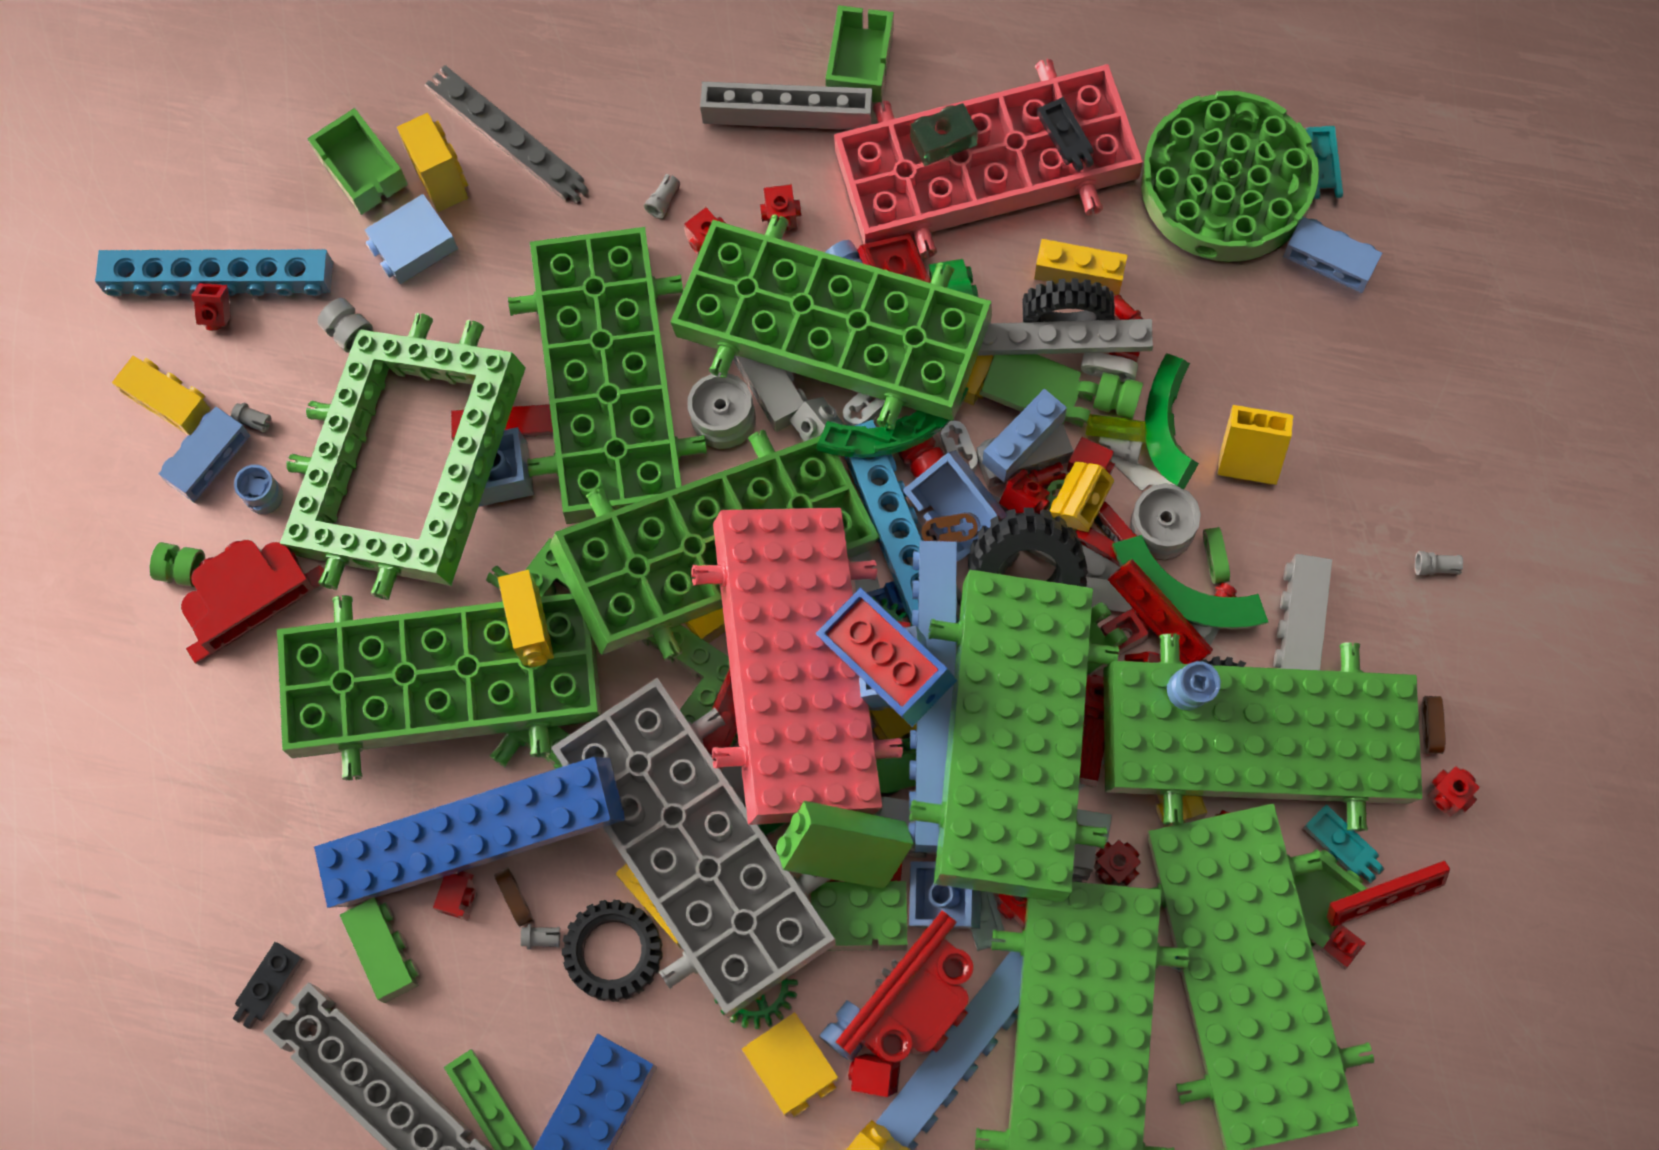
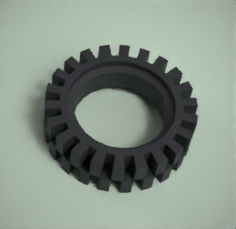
M1072 278L1071 282L1059 279L1057 284L1053 280L1046 281V286L1041 283L1037 284L1036 289L1030 288L1028 293H1025L1022 298L1023 322L1115 320L1113 292L1109 291L1107 286L1102 287L1099 282L1091 285V280L1085 279L1082 283H1079L1077 278ZM1061 309H1080V310H1083V311L1071 312V313L1054 312L1055 310H1061Z
M613 899V902L599 901L600 904L594 906L591 904L587 906L585 912L582 913L580 911L576 915L577 919L574 923L570 922L568 925L569 931L563 937L564 948H562V956L565 961L563 964L570 979L587 995L602 1001L611 1000L612 1002H618L619 999L627 1000L632 998V995L643 992V988L653 982V976L655 973H658L660 969L659 963L663 956L661 951L662 940L657 927L642 909L635 907L632 903H623L620 900ZM609 922H620L632 927L640 938L641 956L634 970L622 978L614 980L599 978L590 972L585 963L584 946L586 940L598 926Z

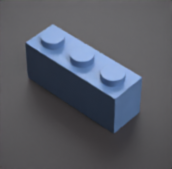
M1304 217L1293 233L1283 257L1363 293L1382 252L1376 250L1374 246L1368 243H1360L1351 239L1342 231H1334L1327 228L1318 220Z
M1043 389L983 451L982 464L1005 482L1064 422L1067 407L1047 390Z
M215 406L211 412L203 416L200 425L192 435H188L182 441L181 448L175 455L164 462L159 475L168 485L194 503L251 435L242 424Z

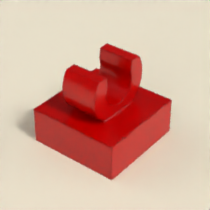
M1341 924L1334 929L1329 936L1330 939L1320 950L1342 968L1347 969L1366 943Z

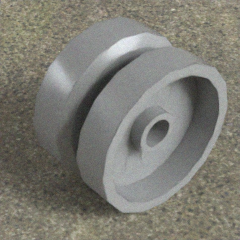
M719 373L718 377L710 374L701 378L692 387L688 395V412L697 436H705L706 445L717 449L732 448L742 444L752 434L756 425V413L752 394L747 384L738 376L728 373L727 378H720L721 373Z
M1167 483L1154 485L1144 491L1135 503L1129 528L1136 536L1142 535L1147 548L1155 558L1165 560L1177 557L1189 548L1199 528L1201 513L1198 502L1189 491L1183 490L1176 485Z

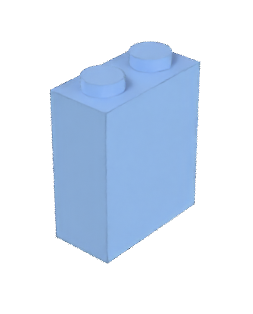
M424 194L364 229L369 237V240L365 242L374 257L377 255L381 256L384 260L380 263L389 278L394 276L399 284H402L458 249L452 234Z

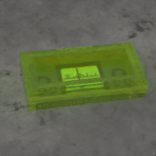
M1090 414L1086 423V435L1144 443L1146 440L1147 426L1145 421Z

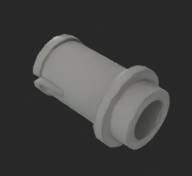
M237 403L231 412V417L240 424H245L260 430V432L265 433L270 426V423L266 421H271V415L249 408L247 403Z
M528 924V927L521 928V946H527V950H531V946L560 947V927H532V924Z

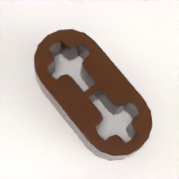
M970 512L935 517L923 525L922 537L924 541H967L978 535L981 523L979 518ZM963 518H966L967 523L973 524V528L968 531L969 535H966L965 530H954V526L963 523ZM934 523H936L937 528H948V532L939 535V540L936 539L935 535H930L929 530L934 528Z
M1424 696L1421 706L1424 750L1426 754H1443L1446 745L1443 700L1441 696Z
M509 867L494 874L495 880L517 925L521 927L534 920Z

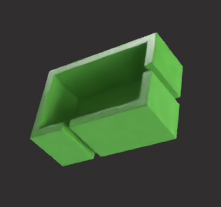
M838 5L825 79L826 87L872 89V102L882 103L894 31V12L869 9L868 29L863 28V8Z
M355 108L307 138L315 155L360 215L381 203L380 197L382 195L388 198L408 185L399 165Z
M890 881L885 889L850 882H825L811 892V905L835 939L836 945L827 951H873L872 940H879V950H907L906 881Z

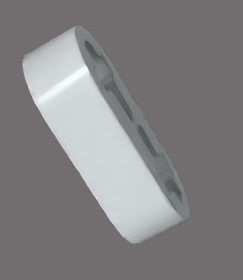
M1084 353L1081 370L1088 375L1102 377L1103 372L1119 376L1121 382H1124L1127 379H1136L1138 364L1131 359L1109 354Z
M858 393L843 409L844 423L849 426H855L873 420L881 413L885 400L876 398L869 403L872 400V396ZM864 407L861 412V419L857 417L851 419L852 410L857 413Z
M950 421L941 429L940 439L946 454L955 450L958 453L962 452L966 460L971 459L969 467L974 472L977 468L978 457L968 431L961 422ZM950 430H954L955 434L961 433L958 438L959 445L955 444L952 437L947 438Z

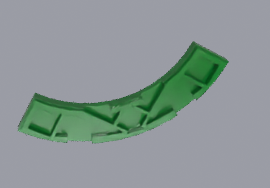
M1166 353L1157 370L1148 397L1145 414V438L1154 466L1168 481L1184 490L1199 463L1187 456L1181 446L1177 444L1174 437L1176 436L1174 414L1171 411L1190 363L1183 358Z
M967 387L965 388L958 410L962 406L968 394L969 388ZM917 410L910 416L906 415L897 419L894 429H888V423H886L885 428L882 426L866 428V426H849L827 421L818 441L817 450L833 455L861 458L894 454L923 443L943 429L951 420Z
M1142 535L1112 544L1113 551L1121 567L1133 559L1189 623L1203 627L1228 629L1252 628L1268 623L1259 594L1244 597H1218L1201 593L1185 586L1169 575L1158 564L1147 548Z

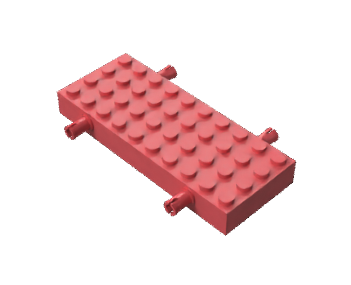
M1046 59L1047 66H1045L1044 60H1042L1035 66L1041 80L1040 82L896 119L894 118L889 101H883L885 107L883 109L881 102L875 104L873 110L878 120L877 124L834 134L835 152L863 244L910 233L911 237L915 238L920 257L926 259L927 250L929 257L937 254L931 232L1077 194H1080L1086 215L1091 216L1092 209L1095 214L1101 212L1103 206L1096 189L1139 179L1143 163L1109 65L1106 64L1057 77L1053 61ZM1062 97L1068 104L1094 151L1091 154L1094 165L1087 167L1084 161L1080 159L1083 164V170L1079 172L1075 170L1072 163L1069 165L1065 164L1037 115V108Z
M841 508L721 510L713 523L718 565H693L691 574L692 577H695V579H692L693 585L720 584L739 747H714L712 750V759H716V761H713L714 768L742 767L748 825L791 822L792 816L798 812L804 801L875 815L882 808L876 759L901 758L903 747H898V745H901L902 741L900 738L874 740L869 707L860 694L859 676L815 633L853 595L851 580H876L877 568H873L877 566L876 561H849Z

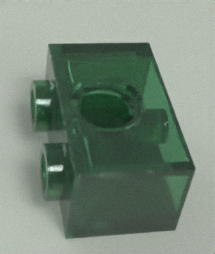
M964 103L956 106H947L937 114L929 117L922 116L910 124V139L924 166L977 145L978 130ZM940 130H944V131H947L948 133H947V134H939V133H937V132L940 131Z

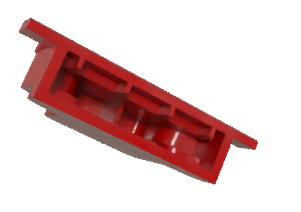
M251 540L232 542L219 555L203 560L191 576L192 583L197 591L188 593L181 603L182 613L198 639L197 642L186 648L194 663L197 664L321 586L318 583L324 572L322 565L320 564L309 572L304 573L299 565L297 556L286 546L281 545L280 542H271L260 550Z
M943 910L938 914L835 1041L848 1054L851 1055L860 1042L881 1060L888 1063L902 1061L910 1052L916 1055H923L932 1049L937 1053L948 1040L944 1033L951 1024L957 1028L969 1013L964 1009L968 1004L969 997L961 984L971 977L973 961L968 953L957 949L945 939L957 923Z

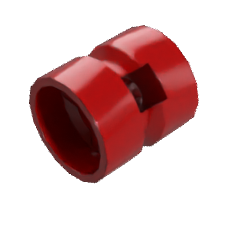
M933 436L919 445L898 452L905 464L911 463V473L915 478H918L946 455L940 447H934L936 440Z

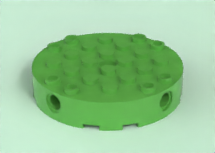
M1216 91L1214 95L1204 97L1198 95L1179 104L1177 109L1167 117L1165 116L1156 126L1148 142L1143 162L1141 192L1147 212L1154 224L1165 237L1178 247L1193 255L1215 261L1233 262L1250 260L1266 255L1282 246L1292 237L1301 220L1307 216L1318 185V158L1315 157L1311 145L1312 140L1301 123H1296L1286 114L1287 110L1267 98L1241 91Z

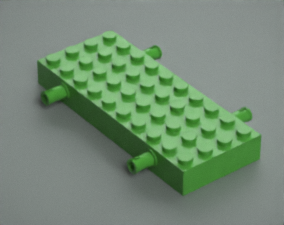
M778 215L771 216L765 235L719 221H712L670 322L676 337L718 350L709 368L711 374L718 377L720 372V378H727L734 356H741L885 400L880 416L877 419V424L884 428L886 423H888V429L895 428L902 406L954 421L992 318V303L990 300L947 288L954 273L952 266L946 264L945 269H942L944 263H937L931 282L928 283L784 241L782 237L789 222L782 216H780L779 221H777Z
M645 227L531 241L530 248L536 291L534 295L508 297L511 316L536 312L539 315L555 453H553L554 456L527 458L530 478L555 473L559 476L562 508L566 524L581 523L596 517L586 495L593 490L599 493L598 488L605 489L613 510H617L680 487L681 478L678 460L681 459L680 456L707 454L704 435L678 439V436H674L655 299H658V296L682 294L681 275L656 279L655 276H652Z
M760 430V435L757 431L748 438L758 456L757 459L617 510H613L604 488H598L599 493H596V490L588 493L586 498L596 517L556 531L549 546L600 655L647 637H654L664 661H668L671 659L670 656L675 658L682 653L671 628L723 608L720 584L693 585L692 579H695V577L691 575L693 565H718L713 523L721 510L841 508L848 559L870 551L880 537L839 456L817 450V444L821 436L775 452L766 431Z
M969 570L963 583L959 623L935 619L930 620L928 639L956 642L957 646L954 677L957 681L953 685L942 802L941 804L912 800L910 812L912 813L909 816L910 821L938 824L939 836L934 884L1063 903L1072 891L1075 845L1105 847L1107 839L1104 836L1107 834L1106 827L1080 825L1077 821L1088 662L1110 665L1112 661H1118L1119 655L1116 654L1119 652L1118 646L1093 644L1089 640L1093 588Z
M531 573V575H532V577H533V579H534V581H535L536 575L533 574V573ZM572 593L541 597L554 658L548 659L546 664L538 667L524 666L513 649L503 602L353 620V598L348 595H342V600H340L339 596L332 598L334 622L277 629L282 750L292 759L341 753L343 780L351 781L353 776H355L356 780L363 778L360 752L366 749L529 730L530 756L540 757L541 752L543 757L551 754L549 750L548 728L591 722L602 714L596 646Z
M1171 634L1159 636L1161 662L1112 661L1110 665L1103 668L1105 793L1156 794L1163 796V824H1184L1183 796L1339 801L1347 803V831L1355 830V832L1368 830L1366 803L1409 804L1423 799L1417 675L1366 673L1360 670L1359 643H1353L1354 646H1352V643H1342L1339 645L1341 651V671L1212 665L1220 677L1219 692L1211 701L1191 711L1176 707L1170 701L1167 694L1169 679L1177 671L1188 665L1180 662V635L1173 634V637H1171Z
M1274 803L1148 831L1147 839L1158 879L1157 887L1148 889L1161 890L1160 906L1162 905V908H1165L1174 947L1189 948V957L1177 956V958L1189 960L1188 968H1180L1206 1073L1204 1079L1176 1084L1178 1093L1188 1090L1192 1091L1190 1094L1179 1096L1181 1105L1207 1098L1213 1102L1224 1150H1247L1359 1126L1345 1072L1346 1068L1369 1063L1373 1064V1054L1359 1056L1360 1053L1372 1051L1369 1042L1342 1049L1337 1046L1294 882L1295 876L1323 871L1322 861L1308 864V862L1317 861L1321 858L1319 852L1314 851L1290 857L1289 854L1287 855Z
M1072 882L1071 894L1063 903L1027 898L1025 930H1022V933L993 929L992 938L1004 939L1005 942L992 941L991 951L1020 952V956H1022L1009 1128H1006V1132L976 1128V1138L989 1140L975 1139V1150H1175L1173 1147L1145 1146V1142H1143L1155 971L1158 966L1187 969L1189 960L1175 959V956L1189 957V948L1160 946L1158 943L1161 890Z

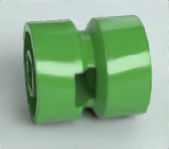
M1103 372L1093 408L1105 412L1116 409L1117 415L1133 419L1143 383L1132 379L1121 382L1119 376Z
M160 542L152 552L149 566L150 576L156 581L172 583L175 580L178 585L194 588L191 576L193 571L199 567V564L205 560V553L201 549L191 547L180 549L178 545Z

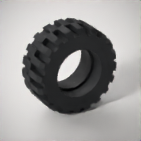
M1024 508V513H1016L1015 509L1006 511V517L1001 519L997 515L990 520L991 527L983 526L978 532L979 540L975 539L971 544V555L968 556V570L998 574L1002 563L1012 554L1023 550H1037L1048 554L1056 562L1053 574L1046 581L1082 587L1087 586V564L1077 533L1072 527L1067 528L1066 521L1060 516L1052 519L1051 512L1042 509L1040 514L1034 513L1033 508Z

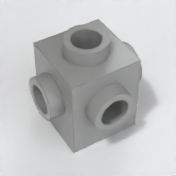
M823 397L805 401L789 420L799 432L803 441L821 436L827 421L844 424L838 417L836 410Z

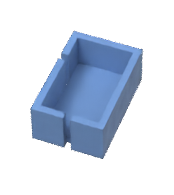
M957 450L948 452L903 489L918 511L924 510L930 505L934 510L923 515L926 521L935 517L970 512L979 518L981 529L983 526L991 527L990 520L998 515L1001 519L1007 516ZM963 518V523L954 526L955 531L965 530L966 535H969L968 531L973 528V524L967 523L966 518ZM934 523L933 530L938 536L948 532L947 527L937 528L936 523ZM978 535L970 540L957 542V561L971 554V544L973 540H979Z

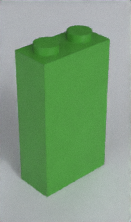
M804 801L798 812L792 816L791 823L784 835L779 838L776 852L779 855L783 870L885 889L914 843L906 821Z

